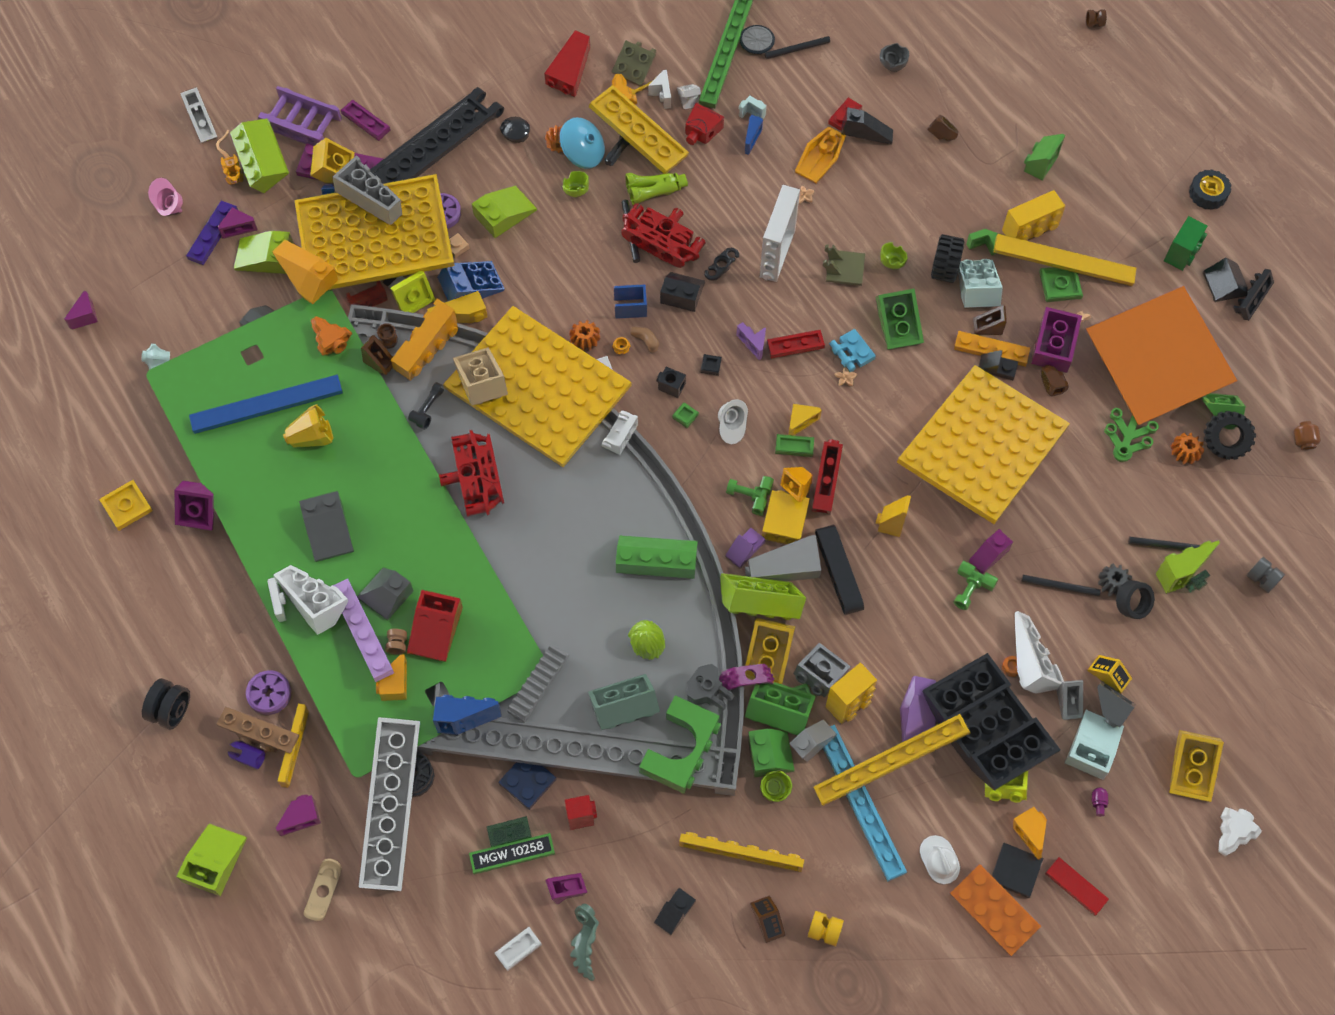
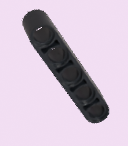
M833 524L815 529L820 551L844 615L864 610L863 599L836 526Z

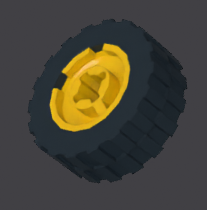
M1212 169L1200 171L1195 175L1189 187L1190 198H1192L1197 206L1203 209H1218L1225 204L1231 193L1230 180L1220 171Z

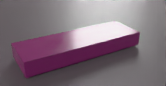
M351 100L341 109L342 115L378 141L391 131L390 126L354 100Z

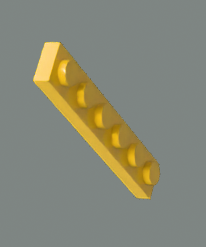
M692 832L681 833L679 846L798 872H802L804 859H801L796 854H788L787 856L773 849H768L767 851L759 850V847L754 845H747V847L739 846V843L735 841L720 842L718 838L711 836L701 838L698 837V834Z

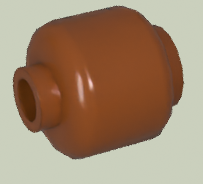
M1311 421L1300 422V426L1296 427L1293 431L1295 445L1301 447V450L1316 448V445L1321 442L1319 427L1312 424Z

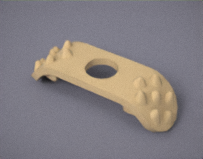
M334 859L322 861L304 910V915L308 919L314 921L324 919L342 869L338 861ZM320 886H326L329 889V894L324 898L319 897L316 893L317 888Z

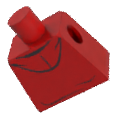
M695 103L685 124V134L688 135L686 138L687 143L694 145L698 140L703 144H707L724 128V116Z

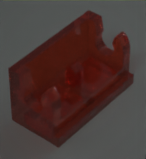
M380 280L376 281L377 284L353 296L349 292L346 293L350 306L352 304L374 307L387 301V294Z

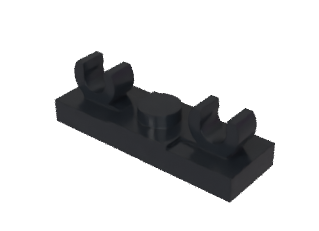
M1264 269L1262 274L1255 273L1256 281H1250L1252 288L1248 290L1246 298L1238 299L1240 306H1233L1235 313H1242L1243 320L1249 321L1274 284L1270 269Z

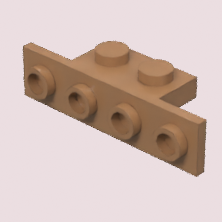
M226 706L216 724L221 728L236 733L240 742L248 745H257L258 749L269 753V751L276 753L279 749L291 754L299 738V734Z

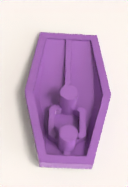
M918 676L912 677L900 707L902 742L936 726L937 721L922 692L925 688L936 683V680Z

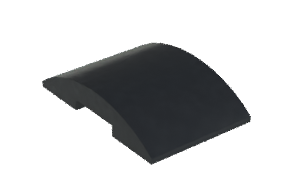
M986 653L925 688L922 692L938 724L961 714L970 734L951 742V745L970 769L995 791L1060 752L1061 749L1036 717H1031L1010 689L1012 684L990 655Z

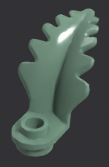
M582 904L575 909V915L577 920L583 924V927L571 941V946L575 947V949L571 952L570 956L577 958L573 962V966H579L577 969L578 973H584L583 977L594 981L593 969L590 966L592 964L590 959L592 954L591 944L596 939V929L599 922L595 918L593 908L587 904Z

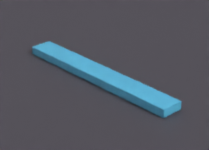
M833 725L830 727L837 736L823 747V750L835 775H838L855 765L836 726ZM863 786L847 794L846 797L887 882L906 874L907 870L866 787Z

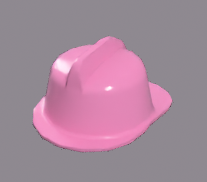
M155 179L149 186L148 194L150 201L157 211L164 216L177 212L181 213L182 196L167 179Z

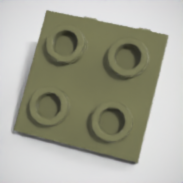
M625 40L612 72L622 74L624 78L642 86L656 56V49L646 50L641 47V42L634 44Z
M829 244L825 245V252L828 253L829 258L828 263L827 260L823 261V267L826 268L827 272L826 282L862 286L865 253L839 251L835 245H832V248H829Z

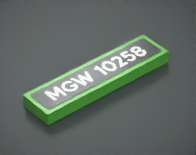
M550 833L469 853L473 874L555 855Z

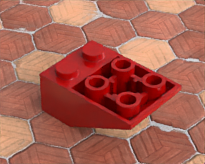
M421 590L407 649L408 654L443 662L447 661L463 608L460 598Z

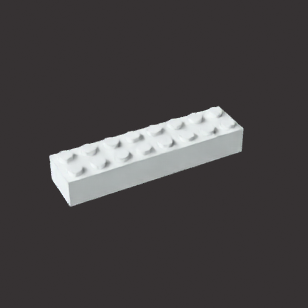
M378 717L359 888L402 891L420 721Z

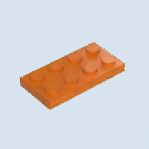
M981 864L950 893L1010 956L1041 928V925Z

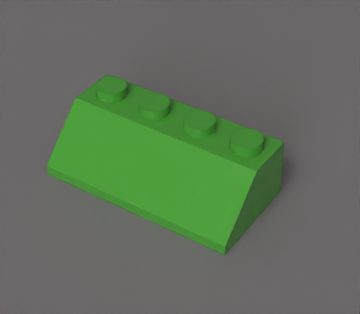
M619 535L616 573L695 579L698 541Z

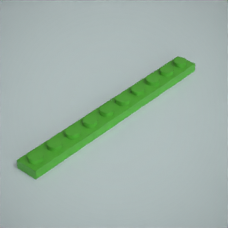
M754 0L734 1L699 99L700 105L716 108Z

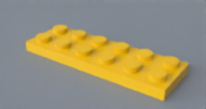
M613 85L590 102L589 108L664 174H667L688 156L689 152Z

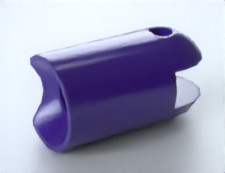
M240 741L230 744L232 747L242 750L241 754L228 751V756L231 759L255 769L261 767L265 759V751Z

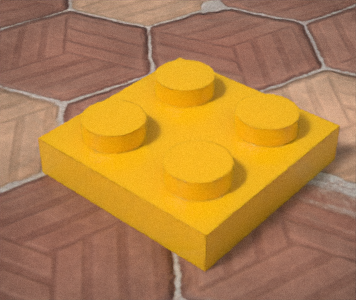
M134 480L129 481L99 499L119 531L153 511Z

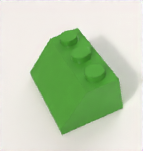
M776 682L772 685L769 683L756 684L751 694L745 717L755 722L770 725L773 728L782 729L793 735H799L806 728L816 696ZM810 699V702L800 706L802 700Z

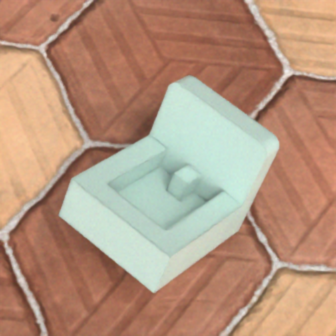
M749 95L739 105V117L743 118L748 112L764 119L767 105Z

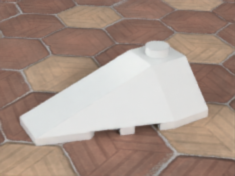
M292 565L274 574V578L317 635L336 624L348 603V599L337 587L333 585L330 587L320 579L311 578L308 573Z
M1019 611L1015 612L1017 672L1020 677V685L1023 689L1035 694L1058 690L1064 680L1057 664L1052 665L1048 658L1050 652L1048 648H1045L1039 642L1041 636L1031 618Z

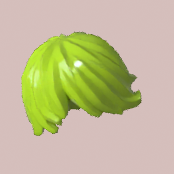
M641 620L628 633L634 653L643 659L653 660L654 658H659V655L665 649V638L662 629L653 621Z

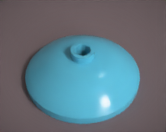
M579 117L572 118L564 123L560 131V144L566 157L574 165L584 169H590L600 164L605 154V144L596 126L590 121Z

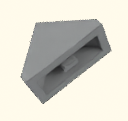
M1083 680L1062 682L1057 690L1062 719L1083 718Z

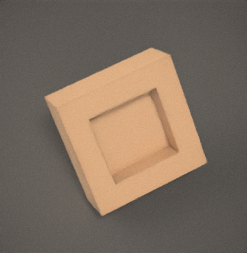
M459 233L449 239L452 255L455 258L470 249L469 244Z

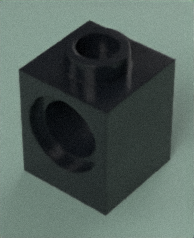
M666 366L664 371L660 372L657 376L658 390L679 398L686 384V374Z

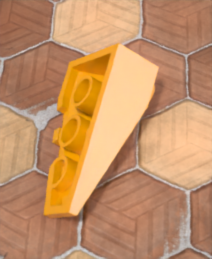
M284 240L272 251L299 295L311 304H314L338 281L334 267L322 258L287 240Z

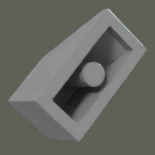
M823 719L804 729L789 744L808 762L837 734Z

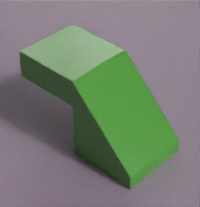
M988 229L971 233L968 236L966 245L970 250L986 244L991 255L997 254L994 253L996 236L999 233Z

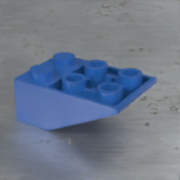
M492 261L454 263L455 266L442 268L437 277L448 301L479 291L483 299L505 290Z
M442 695V697H436L433 722L437 733L458 735L500 718L502 714L499 702L493 698L477 700L471 696L454 698L452 695Z

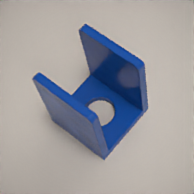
M646 284L614 286L615 301L643 299V303L615 304L616 319L647 317Z

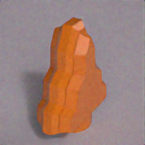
M317 316L311 319L313 331L316 333L317 349L322 356L333 352L339 354L347 347L346 342L352 335L350 330L346 327L341 328L337 324H329L325 319Z

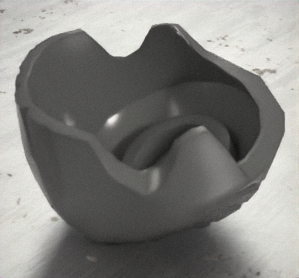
M898 43L885 46L880 51L882 65L892 72L902 70L908 63L909 50Z

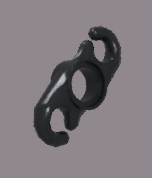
M732 247L726 248L714 259V263L708 267V270L704 271L705 277L711 281L718 280L729 270L731 263L736 260L735 258H730L728 253L733 252L735 257L739 258L737 249ZM719 261H724L727 263V265L725 267H719L717 263ZM709 271H715L716 275L710 276Z

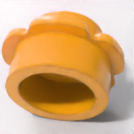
M619 337L613 342L612 347L615 353L626 354L629 352L631 345L626 338Z

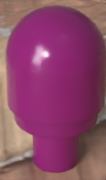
M1102 787L1095 788L1092 792V804L1096 808V816H1105V808L1109 804L1108 792Z

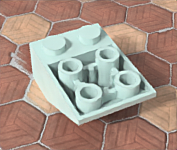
M966 259L961 261L958 275L964 308L1001 306L1003 287L993 260L982 259L972 261Z
M1085 710L1065 764L1104 780L1115 758L1124 726L1118 727L1116 725L1114 728L1105 722L1106 718Z

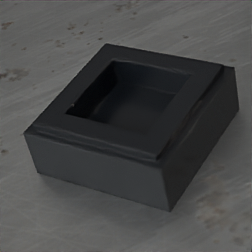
M704 354L701 373L719 376L722 357Z

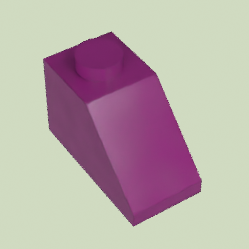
M998 529L981 545L968 562L975 566L981 574H984L1009 552L1013 541Z
M301 795L296 800L290 802L276 826L280 836L321 824L317 806L312 795Z

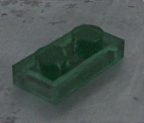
M527 816L486 826L491 847L532 837Z

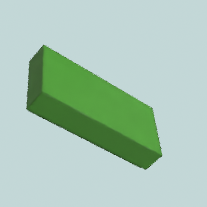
M777 434L775 454L813 457L814 437Z

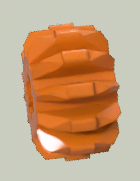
M555 125L554 128L551 127L546 132V145L552 152H563L560 144L562 126L558 127Z
M579 320L578 325L573 324L569 332L570 342L578 348L581 347L583 351L585 348L591 350V346L597 347V342L600 341V329L596 327L594 322L589 324L588 320L585 323Z
M1191 432L1188 436L1182 433L1180 436L1175 437L1174 442L1171 444V453L1177 456L1176 461L1182 460L1183 465L1188 461L1192 465L1195 461L1201 459V455L1204 453V442L1198 441L1199 436L1193 437Z

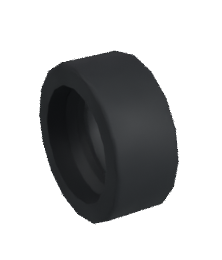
M1134 580L1125 582L1120 587L1116 597V605L1119 612L1133 619L1145 618L1151 612L1155 601L1154 591L1151 586ZM1139 589L1141 595L1140 603L1132 611L1130 606L1131 596Z

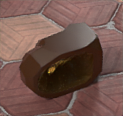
M938 115L927 129L936 138L950 141L955 140L959 133L958 129L942 115Z
M1051 365L1042 367V382L1046 392L1051 397L1061 395L1068 390L1069 385L1062 372Z

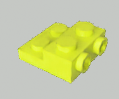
M1028 771L995 791L985 783V797L992 801L1010 799L1014 803H1019L1022 800H1027Z

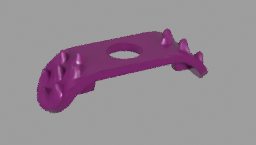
M756 664L727 669L721 673L719 681L722 682L724 688L731 690L741 686L763 683L772 685L774 684V677L770 672L771 668H768L766 664ZM748 670L752 671L755 674V679H748L745 672Z

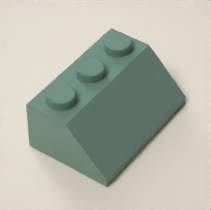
M646 674L588 691L601 730L612 729L616 725L631 723L635 719L651 717L655 713L660 712L655 690Z

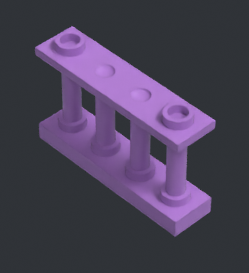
M279 86L276 88L279 101L270 114L261 112L258 116L259 120L267 118L270 121L273 132L304 144L316 145L324 139L323 132L332 119L337 121L342 119L340 110L336 106L328 105ZM286 102L294 104L286 119L277 118ZM301 107L310 110L301 125L292 123ZM316 113L324 115L325 117L316 131L307 129Z

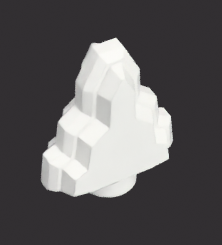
M1227 807L1224 808L1221 815L1223 822L1220 829L1223 835L1219 840V853L1227 856L1234 852L1239 845H1246L1250 839L1255 840L1260 835L1262 830L1253 822L1254 816L1244 809L1235 811Z

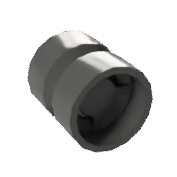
M1263 556L1246 576L1254 582H1260V587L1269 593L1285 574L1277 567L1272 568V563Z

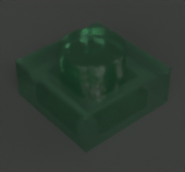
M1205 569L1191 578L1185 587L1190 592L1196 588L1199 591L1208 584L1206 581L1211 575Z

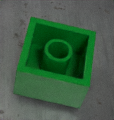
M1188 216L1174 238L1164 262L1182 271L1186 265L1190 266L1208 235L1205 233L1208 225Z

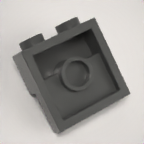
M818 643L797 665L793 674L799 683H806L811 687L815 695H822L825 698L829 694L830 687L839 681L849 671L851 666L821 643Z

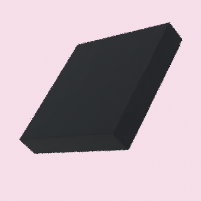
M1003 843L992 877L1003 888L1030 898L1044 858L1038 860L1034 854Z

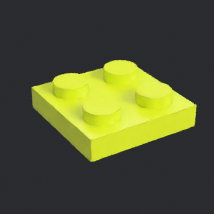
M419 271L391 287L400 311L414 313L435 301L423 271Z

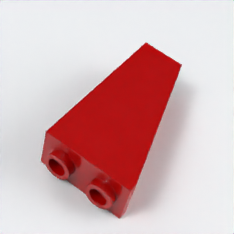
M576 30L573 32L545 71L546 85L558 89L566 95L573 97L577 95L590 51V36Z
M829 439L828 442L824 441L812 507L814 512L831 514L843 444H839L840 441Z

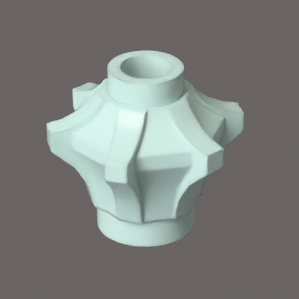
M151 344L150 348L142 351L141 361L148 365L149 370L170 360V351L162 350L156 344Z

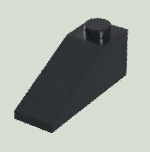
M847 107L842 121V135L892 145V128L866 111Z

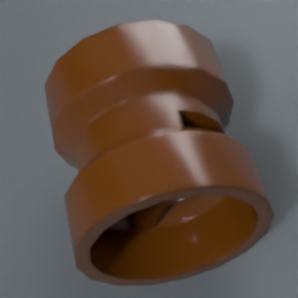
M1100 9L1099 11L1087 10V27H1093L1094 25L1104 27L1106 25L1107 13L1105 9Z
M384 323L378 327L377 335L386 349L395 347L398 343L395 327L389 323Z

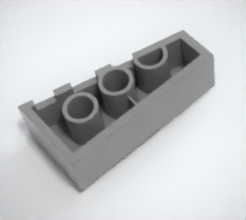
M357 155L333 176L335 192L387 224L391 225L402 215L401 200L387 186L381 183V179L377 175L374 176L370 172V168L366 164L363 165Z

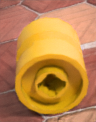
M815 911L807 937L817 941L822 938L824 943L836 947L844 920L833 916L829 919L827 914Z

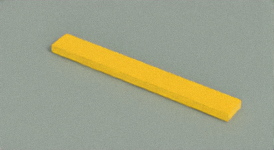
M1001 234L996 236L994 253L1129 286L1135 284L1136 267Z
M961 714L813 788L822 806H825L970 734V731Z

